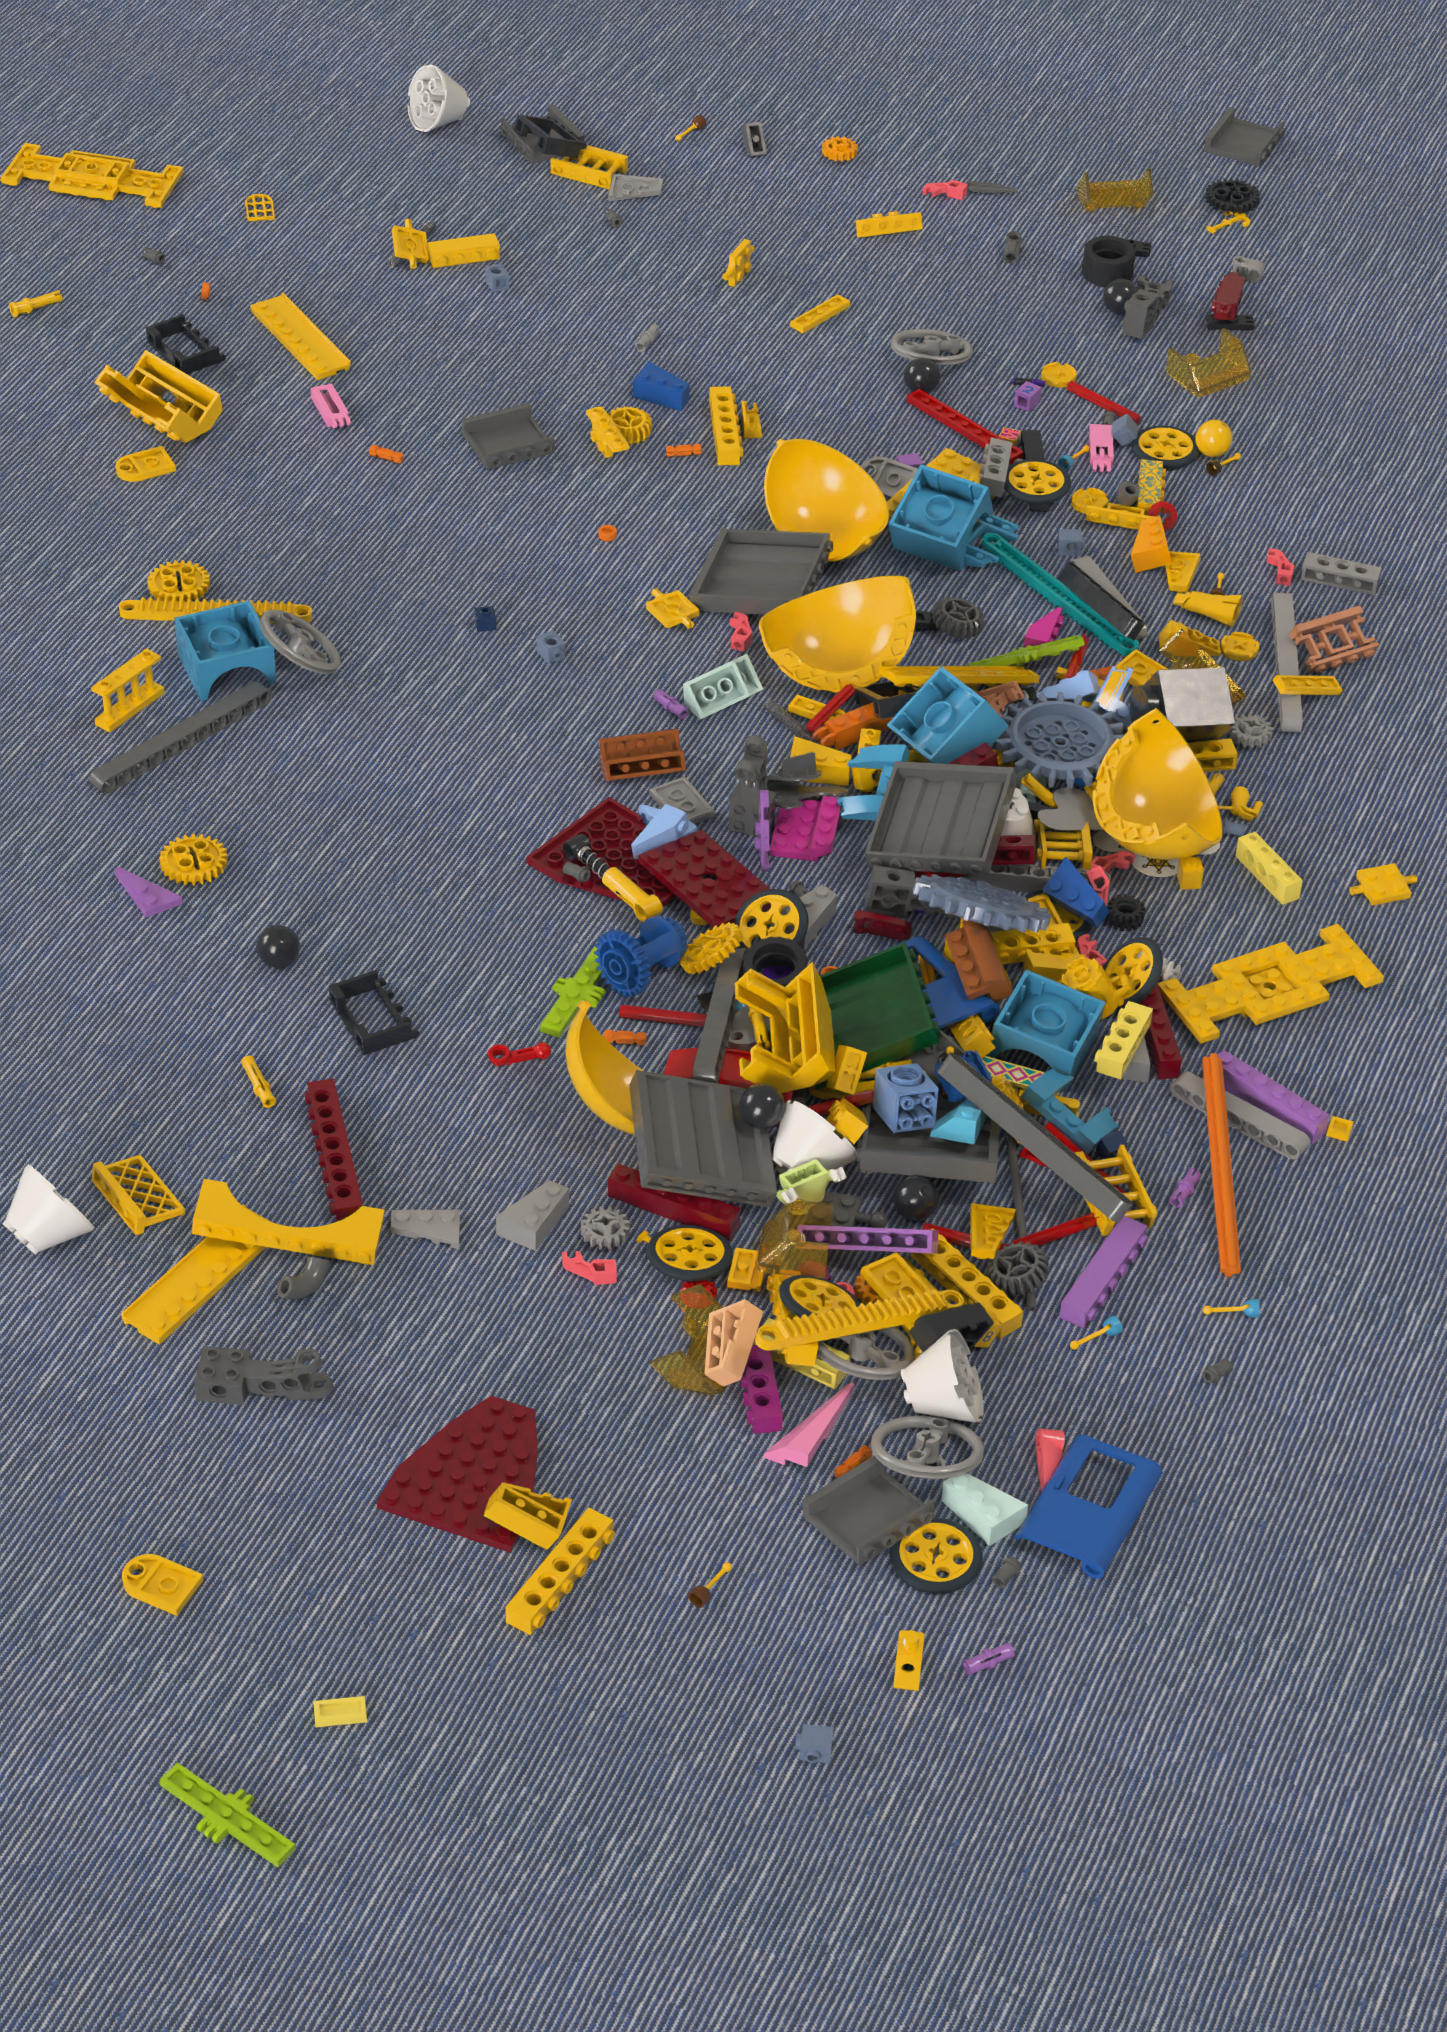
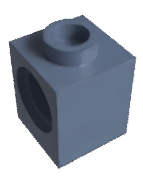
M502 264L485 267L486 283L493 293L509 289V274Z
M1059 529L1057 540L1058 555L1080 556L1081 548H1085V537H1082L1081 529Z
M554 630L537 636V652L548 664L565 658V642Z

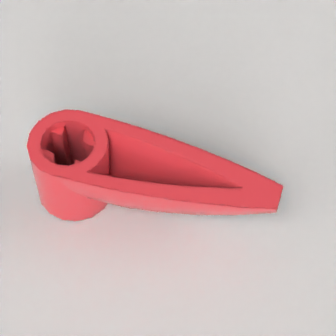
M1039 1428L1036 1432L1035 1446L1041 1492L1062 1459V1450L1065 1442V1435L1062 1430Z

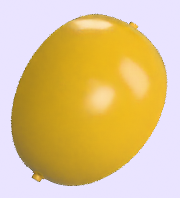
M779 439L776 442L777 448L768 462L764 481L765 501L776 530L829 533L830 540L833 541V552H830L828 562L849 559L869 548L882 534L889 519V510L885 497L871 476L852 459L827 445L807 439Z
M582 999L577 1005L580 1009L571 1022L566 1039L565 1055L569 1076L577 1093L593 1113L614 1128L635 1135L629 1084L636 1070H643L621 1054L599 1033L586 1014L591 1003Z

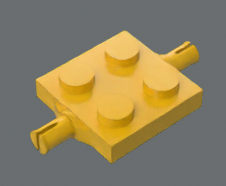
M405 219V227L394 225L392 228L395 257L408 259L410 268L416 269V261L427 263L429 260L426 232L414 229L412 227V220Z
M744 239L729 255L728 269L722 275L724 280H728L729 286L735 287L751 270L750 256L755 251V247L751 245L750 240Z
M657 588L652 590L651 594L656 598L646 602V609L667 629L680 623L684 624L688 629L693 628L694 622L690 619L699 616V609L679 590L666 594L661 593Z
M1393 863L1357 870L1356 877L1360 886L1350 887L1349 891L1351 896L1364 894L1373 906L1410 898L1412 892L1407 884L1417 883L1418 880L1415 874L1403 876L1396 864Z

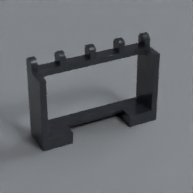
M525 115L517 116L514 131L524 137H527L528 133L539 137L536 148L543 154L578 158L580 149L587 147L585 142L580 141L579 137L573 136L571 131L565 130V127L558 124V121L555 119ZM551 129L565 139L551 137L549 135Z
M184 314L146 327L147 342L172 366L185 374L212 366L226 359L223 353L219 354L218 346L209 347L207 345L209 340L206 337L200 339L198 337L200 332L197 329L191 330L192 324L185 322ZM184 332L203 351L185 357L179 350L173 352L161 339Z
M891 681L872 684L866 687L854 688L856 707L860 708L873 702L875 717L879 719L895 717L920 688L912 684H906L904 687L895 686ZM901 690L907 694L899 695L898 691Z
M377 970L329 985V1000L363 1055L415 1039L420 1035L417 1029L411 1030L412 1021L409 1017L401 1018L399 1015L403 1007L400 1003L392 1004L390 999L394 997V993L392 990H383L382 987L386 985V981L384 978L378 979ZM375 990L397 1025L369 1034L363 1024L358 1025L346 1006L345 999Z

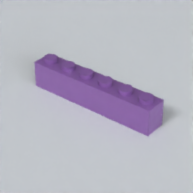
M1223 1050L1218 1054V1058H1222L1224 1087L1227 1092L1304 1132L1309 1137L1311 1144H1314L1326 1134L1329 1120L1328 1113L1227 1051Z
M1126 1216L1116 1224L1061 1302L1059 1318L1081 1328H1085L1089 1321H1094L1098 1308L1105 1305L1109 1292L1115 1291L1119 1278L1126 1275L1130 1262L1134 1263L1139 1249L1146 1246L1149 1238L1146 1235L1147 1225Z
M798 1225L797 1248L938 1253V1230Z

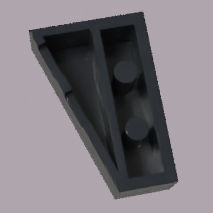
M980 1302L924 1315L915 1321L909 1334L922 1352H925L947 1331L956 1329L963 1336L969 1350H971L994 1324V1321Z

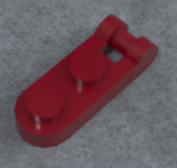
M862 910L854 913L855 923L853 931L856 934L869 933L897 940H906L910 937L912 926L904 919Z

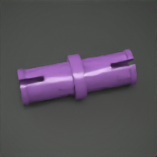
M662 689L654 693V700L663 705L666 711L674 713L681 720L687 717L689 713L688 708L681 705L678 699L669 696Z
M1189 1169L1184 1179L1178 1182L1176 1191L1169 1198L1172 1206L1178 1200L1179 1202L1176 1207H1182L1186 1198L1192 1195L1194 1186L1201 1178L1198 1170L1192 1176L1195 1169Z
M1007 1642L991 1650L988 1648L984 1649L981 1654L963 1660L964 1670L968 1675H972L985 1668L992 1669L997 1663L1015 1656L1013 1647ZM997 1655L996 1657L981 1663L982 1660Z

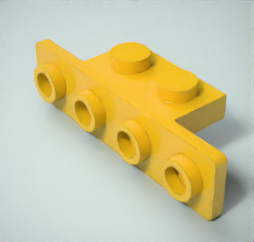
M898 211L888 212L887 216L877 213L872 214L871 218L856 220L857 237L921 230L923 228L920 212L898 214Z
M594 407L586 410V415L592 422L591 439L597 444L598 450L606 458L612 457L615 452L629 449V444L603 407Z
M1108 503L1107 508L1090 505L1086 508L1087 521L1139 530L1142 520L1152 517L1145 515V509Z

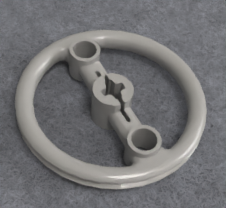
M910 329L898 332L891 338L890 345L896 354L912 361L922 357L929 358L940 366L966 362L971 358L973 351L972 345L964 338L933 329ZM924 338V342L920 344L914 341H905L904 345L899 344V342L906 339ZM959 349L964 350L963 353L958 355L939 356L940 351L944 350L949 353H958Z
M269 610L263 613V616L260 618L261 631L269 643L283 656L315 673L331 674L337 671L341 664L339 653L332 642L317 628L300 617L285 611ZM270 620L275 622L273 626L277 631L287 634L290 638L287 645L274 633L269 623ZM314 639L328 653L331 660L330 664L326 662L327 657L324 653L314 650L310 645Z
M895 1326L878 1329V1331L889 1336L901 1347L904 1353L903 1361H899L900 1357L894 1351H882L874 1345L876 1336L871 1331L833 1338L834 1340L842 1339L849 1344L847 1353L851 1358L857 1361H867L870 1359L878 1364L877 1368L865 1367L849 1362L830 1351L822 1341H818L817 1355L822 1360L846 1374L863 1379L891 1380L901 1377V1369H905L915 1360L913 1344Z
M906 1416L890 1420L874 1431L871 1440L872 1452L883 1465L898 1473L925 1479H945L966 1474L981 1463L984 1452L981 1439L971 1429L955 1421L935 1416ZM929 1428V1430L917 1433L915 1450L907 1452L906 1460L895 1458L882 1446L883 1439L898 1430ZM948 1434H955L961 1437L973 1449L972 1455L960 1463L949 1466H925L926 1463H934L938 1460L939 1446L947 1442Z

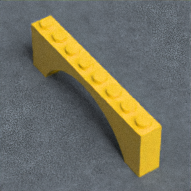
M204 1179L193 1216L192 1234L374 1265L385 1210L361 1206L349 1217L332 1224L318 1227L284 1226L264 1220L245 1209L234 1198L226 1182Z

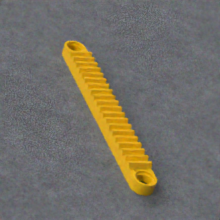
M142 597L141 600L122 601L119 604L120 616L124 619L174 621L175 617L236 604L238 601L234 600L231 603L229 599L226 602L219 599L218 602H215L214 599H211L208 602L206 599H203L200 602L199 599H195L192 602L190 598L187 601H184L183 598H180L179 601L175 598H172L171 601L168 598L161 601L158 597L156 600H153L152 597L148 600ZM250 600L259 619L266 611L281 610L298 616L308 623L312 621V608L308 605L292 604L291 601H288L287 604L283 601L279 604L276 601L269 604L266 600L264 603H261L260 600L254 603Z
M934 1289L931 1293L925 1291L923 1295L918 1292L915 1296L909 1294L907 1298L904 1295L899 1299L893 1297L891 1301L887 1298L882 1303L880 1300H877L875 1304L869 1302L866 1306L861 1303L858 1307L852 1305L850 1309L847 1306L842 1310L836 1308L834 1312L829 1309L825 1314L823 1311H820L817 1315L811 1313L809 1317L806 1314L801 1318L795 1316L792 1320L788 1317L783 1322L779 1319L776 1323L761 1326L757 1331L755 1342L761 1349L771 1351L914 1323L924 1315L961 1307L964 1303V1298L959 1292L954 1290L937 1292ZM946 1300H952L956 1305L950 1304ZM767 1335L774 1340H766L762 1336Z

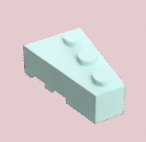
M968 1473L949 1478L943 1482L941 1501L988 1546L1021 1527L1027 1517L1028 1504Z

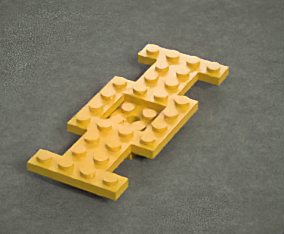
M24 143L1 176V183L17 186L23 177L40 179L50 182L48 185L49 191L104 200H114L118 192L138 194L146 197V206L161 208L184 171L183 167L167 165L162 173L134 169L136 166V160L75 150L65 153L62 158L39 155L41 145Z
M1339 924L1320 929L1319 936L1326 945L1295 954L1284 941L1212 965V973L1217 977V981L1190 990H1186L1176 977L1157 984L1161 996L1199 1043L1202 1044L1219 1038L1220 1031L1213 1022L1240 1013L1244 1018L1249 1016L1255 1025L1329 1001L1330 994L1323 987L1325 984L1354 975L1363 987L1367 988L1382 983L1384 975Z

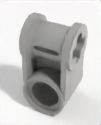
M1235 256L1233 258V269H1231L1230 273L1238 272L1239 277H1243L1251 282L1261 280L1265 269L1262 261L1243 256Z

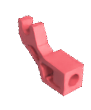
M956 180L946 183H929L923 187L922 194L926 195L928 192H931V197H935L941 193H946L947 197L963 200L967 195L968 184Z
M1269 548L1267 563L1278 567L1276 584L1290 586L1295 565L1289 562L1282 551Z
M735 611L734 618H730V626L736 629L731 637V648L744 652L752 642V630L750 629L748 617L744 613Z
M1120 851L1104 857L1096 856L1091 863V870L1098 866H1101L1103 871L1110 874V869L1115 867L1128 870L1130 862H1135L1136 855L1128 851Z
M1098 866L1087 871L1086 878L1090 886L1107 906L1110 881L1102 867ZM1102 879L1104 886L1099 889L1095 882Z
M1088 934L1080 936L1076 947L1079 954L1085 955L1086 959L1093 960L1094 958L1103 967L1107 959L1095 950L1097 948V941L1089 942L1090 935Z
M576 1251L574 1258L567 1257V1252H562V1264L567 1271L591 1280L594 1285L617 1283L616 1260L594 1259L591 1263H588L583 1259L580 1251Z

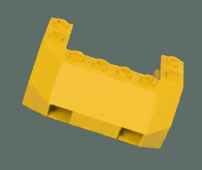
M145 350L127 378L117 370L114 371L110 366L106 365L94 382L100 387L99 391L106 396L110 395L108 398L116 404L120 402L131 410L130 414L138 419L142 417V421L149 426L154 424L156 430L162 434L167 432V436L174 441L180 440L187 443L207 432L223 411L219 393ZM165 391L176 397L173 404L170 402L166 403L161 399Z
M813 961L786 987L753 969L747 971L734 984L735 999L770 1018L772 1053L755 1045L750 1049L751 1062L744 1058L739 1060L740 1076L755 1084H771L779 1089L781 1093L811 1087L828 1080L836 1073L831 1009L821 977Z

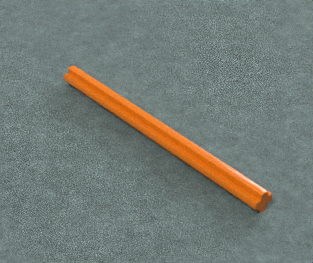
M1211 1053L1209 1057H1203L1202 1064L1220 1272H1223L1226 1277H1232L1233 1274H1240L1241 1265L1222 1058H1218V1054Z

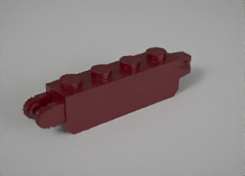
M1231 272L1229 275L1224 276L1223 281L1219 282L1211 309L1214 312V318L1220 320H1234L1236 318L1243 297V285L1245 282V278L1239 277V273Z

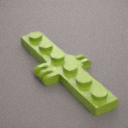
M1078 634L1036 646L1027 645L1026 648L1019 647L1018 650L1012 649L1009 653L967 663V665L1007 666L1012 664V666H1019L1024 664V662H1030V660H1041L1042 656H1057L1061 654V651L1065 650L1069 652L1076 651L1085 644L1083 637Z
M594 947L574 978H558L552 986V989L558 992L560 998L541 1023L540 1032L560 1038L580 1009L577 1005L582 999L591 1003L590 1007L595 1008L605 995V989L596 986L603 973L602 970H597L600 964L595 962V959L598 958L594 954V951L598 950L596 947Z
M178 1762L160 1779L161 1787L205 1816L197 1824L196 1830L200 1833L205 1831L204 1835L207 1838L212 1837V1841L216 1844L229 1833L276 1867H279L296 1850L295 1843L250 1813V1805L254 1801V1796L251 1794L246 1795L247 1792L241 1788L235 1794L229 1793L225 1796Z

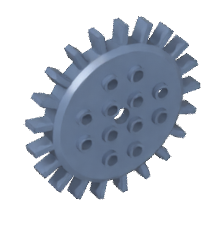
M1042 692L1039 693V700L1036 704H1033L1025 696L1021 702L1023 710L1012 704L1008 705V716L1002 715V719L1009 727L1000 735V739L996 740L995 750H1007L1002 754L1003 763L1017 760L1014 765L1015 774L1027 768L1035 779L1039 775L1048 777L1049 787L1053 788L1056 779H1066L1068 788L1073 789L1076 778H1082L1087 786H1092V774L1098 773L1103 758L1116 739L1120 740L1124 736L1119 735L1122 734L1123 723L1109 725L1113 721L1114 712L1109 711L1099 715V702L1097 701L1087 708L1082 706L1081 695H1078L1074 703L1064 701L1063 692H1058L1056 701H1047L1045 694Z
M932 874V877L921 875V878L916 877L913 887V894L918 895V899L921 901L930 902V907H938L944 910L946 914H953L963 918V920H970L985 926L999 927L1004 930L1017 929L1021 932H1026V929L1038 933L1039 929L1046 931L1051 919L1048 909L1040 908L1039 903L1029 902L1025 896H1018L1013 891L991 886L984 881L976 882L963 877L954 878L952 876L942 878Z

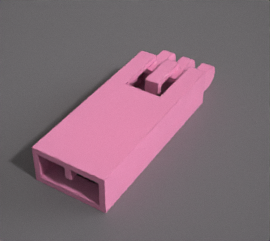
M333 384L310 388L311 399L327 427L334 429L337 428V425L340 427H344V424L347 426L351 425L349 412Z
M1090 424L1089 457L1092 472H1096L1097 468H1099L1100 472H1104V468H1107V473H1111L1114 459L1113 436L1111 434L1112 425ZM1097 447H1100L1099 454H1097Z

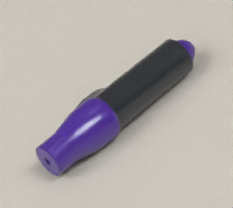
M1014 377L1010 380L1014 385H1023L1027 381L1040 387H1045L1046 381L1033 378Z

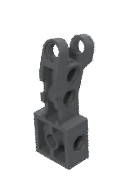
M1139 275L1137 282L1138 291L1126 301L1124 306L1126 313L1121 323L1123 334L1142 339L1154 327L1155 318L1157 317L1156 313H1161L1163 311L1162 307L1169 305L1172 280H1166L1164 284L1148 282L1146 276Z
M750 735L747 737L744 746L745 754L743 760L738 762L735 770V778L739 779L740 785H736L730 798L729 830L758 837L755 834V822H759L760 790L767 789L765 786L768 751L767 743L763 738L757 735ZM768 791L769 807L767 819H769L770 835L775 824L776 793Z
M873 866L865 894V911L906 919L908 911L912 912L913 909L925 911V914L933 915L936 912L945 914V917L960 918L953 914H946L944 910L938 907H930V902L921 901L918 899V895L913 894L916 880L915 871ZM966 874L963 876V878L975 881L973 875Z
M203 1346L194 1381L196 1401L244 1405L245 1396H250L251 1393L264 1394L265 1398H274V1395L288 1396V1400L323 1398L333 1391L334 1384L327 1373H312L317 1369L320 1370L323 1365L319 1353L314 1349L298 1350L296 1358L264 1361L251 1359L250 1350ZM309 1359H315L313 1363L304 1365ZM326 1382L323 1387L315 1388L319 1383Z

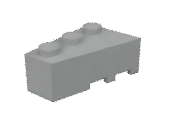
M550 1180L496 1216V1235L536 1251L569 1208V1188Z

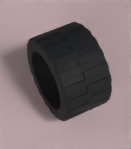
M1099 236L1089 240L1084 247L1082 275L1088 282L1101 287H1106L1111 281L1120 278L1131 281L1135 263V247L1126 239L1117 236Z
M779 936L760 939L758 942L753 943L745 952L743 975L750 969L759 972L768 966H785L793 972L784 978L771 980L786 987L807 967V956L803 948L791 939Z

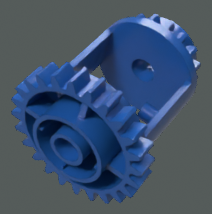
M654 916L643 922L640 936L635 939L634 936H628L627 931L622 933L621 929L617 931L613 929L601 935L597 939L598 943L595 944L598 950L594 951V954L598 956L595 962L600 964L597 970H602L603 972L601 978L606 977L607 979L606 985L612 984V991L617 989L618 995L623 993L624 997L629 995L633 997L648 988L647 984L651 982L648 977L652 975L650 972L652 965L656 963L661 967L669 968L681 960V957L684 956L683 953L687 950V936L683 927L676 920L668 916L665 918L663 916Z

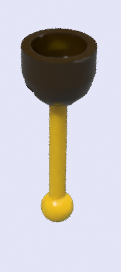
M1235 453L1233 457L1223 462L1212 460L1207 463L1206 470L1211 476H1215L1222 471L1223 465L1233 460H1239L1241 454Z

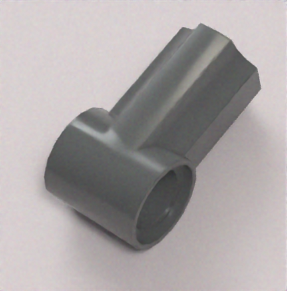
M1016 231L1008 232L1006 235L1003 260L1008 264L1018 261L1019 252L1021 251L1022 235Z

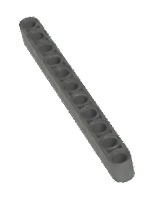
M254 681L98 767L90 774L89 783L102 793L108 794L264 707L272 700L273 692L260 682Z
M734 948L735 952L730 953V957L725 958L723 963H720L693 1067L694 1080L718 1084L738 1005V1000L735 999L734 984L743 976V958L747 951L746 948Z
M949 1053L937 1070L946 1081L1104 1215L1114 1222L1119 1223L1132 1206V1202L965 1060L954 1053Z

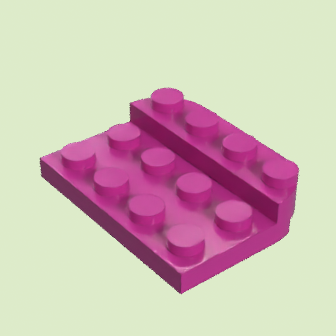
M823 796L822 801L801 799L799 801L803 802V806L793 809L780 808L769 856L818 861V857L826 854L831 855L840 821L838 799L833 796Z

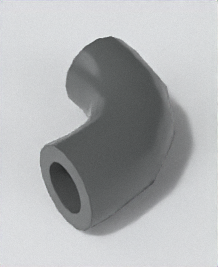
M1130 481L1121 482L1117 493L1118 504L1132 506L1140 493L1138 486Z
M307 1257L305 1269L299 1276L292 1277L286 1275L281 1278L278 1284V1295L283 1299L296 1300L304 1299L315 1293L325 1280L330 1261Z

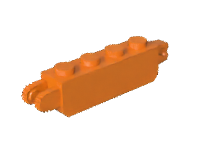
M872 702L826 721L825 726L817 729L812 736L816 741H821V745L826 747L834 746L839 750L859 742L861 728L881 730V732L890 729L887 724L894 717L885 719L875 717Z

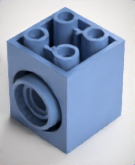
M917 1063L877 1068L873 1108L891 1131L898 1133L933 1128L936 1120L938 1087Z

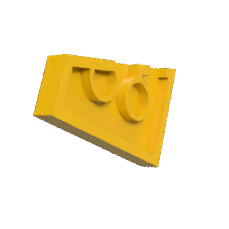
M1169 551L1172 564L1165 565L1169 591L1188 592L1201 560L1200 553Z

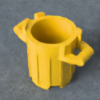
M1080 957L1067 965L1068 969L1065 975L1062 974L1063 985L1106 1002L1101 1019L1111 1015L1118 1005L1120 1007L1124 1004L1122 996L1131 989L1126 975L1109 978L1103 967L1094 958L1092 960Z

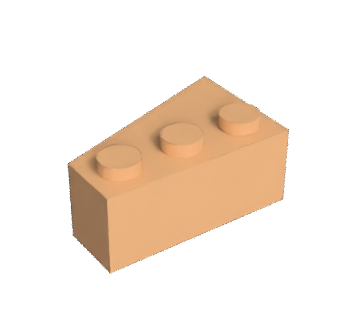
M742 1300L709 1313L704 1375L721 1386L741 1380L763 1314L762 1310L747 1300Z

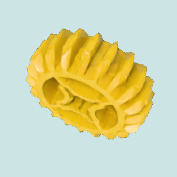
M624 406L623 408L617 407L616 410L612 409L611 412L607 413L628 444H639L640 441L643 442L645 438H649L652 431V420L649 417V413L643 409L639 410L638 407Z

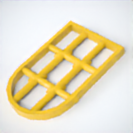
M254 194L246 199L245 206L248 221L275 219L273 201L270 196ZM255 198H262V202H256ZM265 204H271L272 209H266ZM248 205H252L254 210L248 211ZM256 205H263V210L256 209ZM263 212L264 216L258 217L257 213ZM266 212H272L273 216H267ZM249 213L255 214V217H249Z

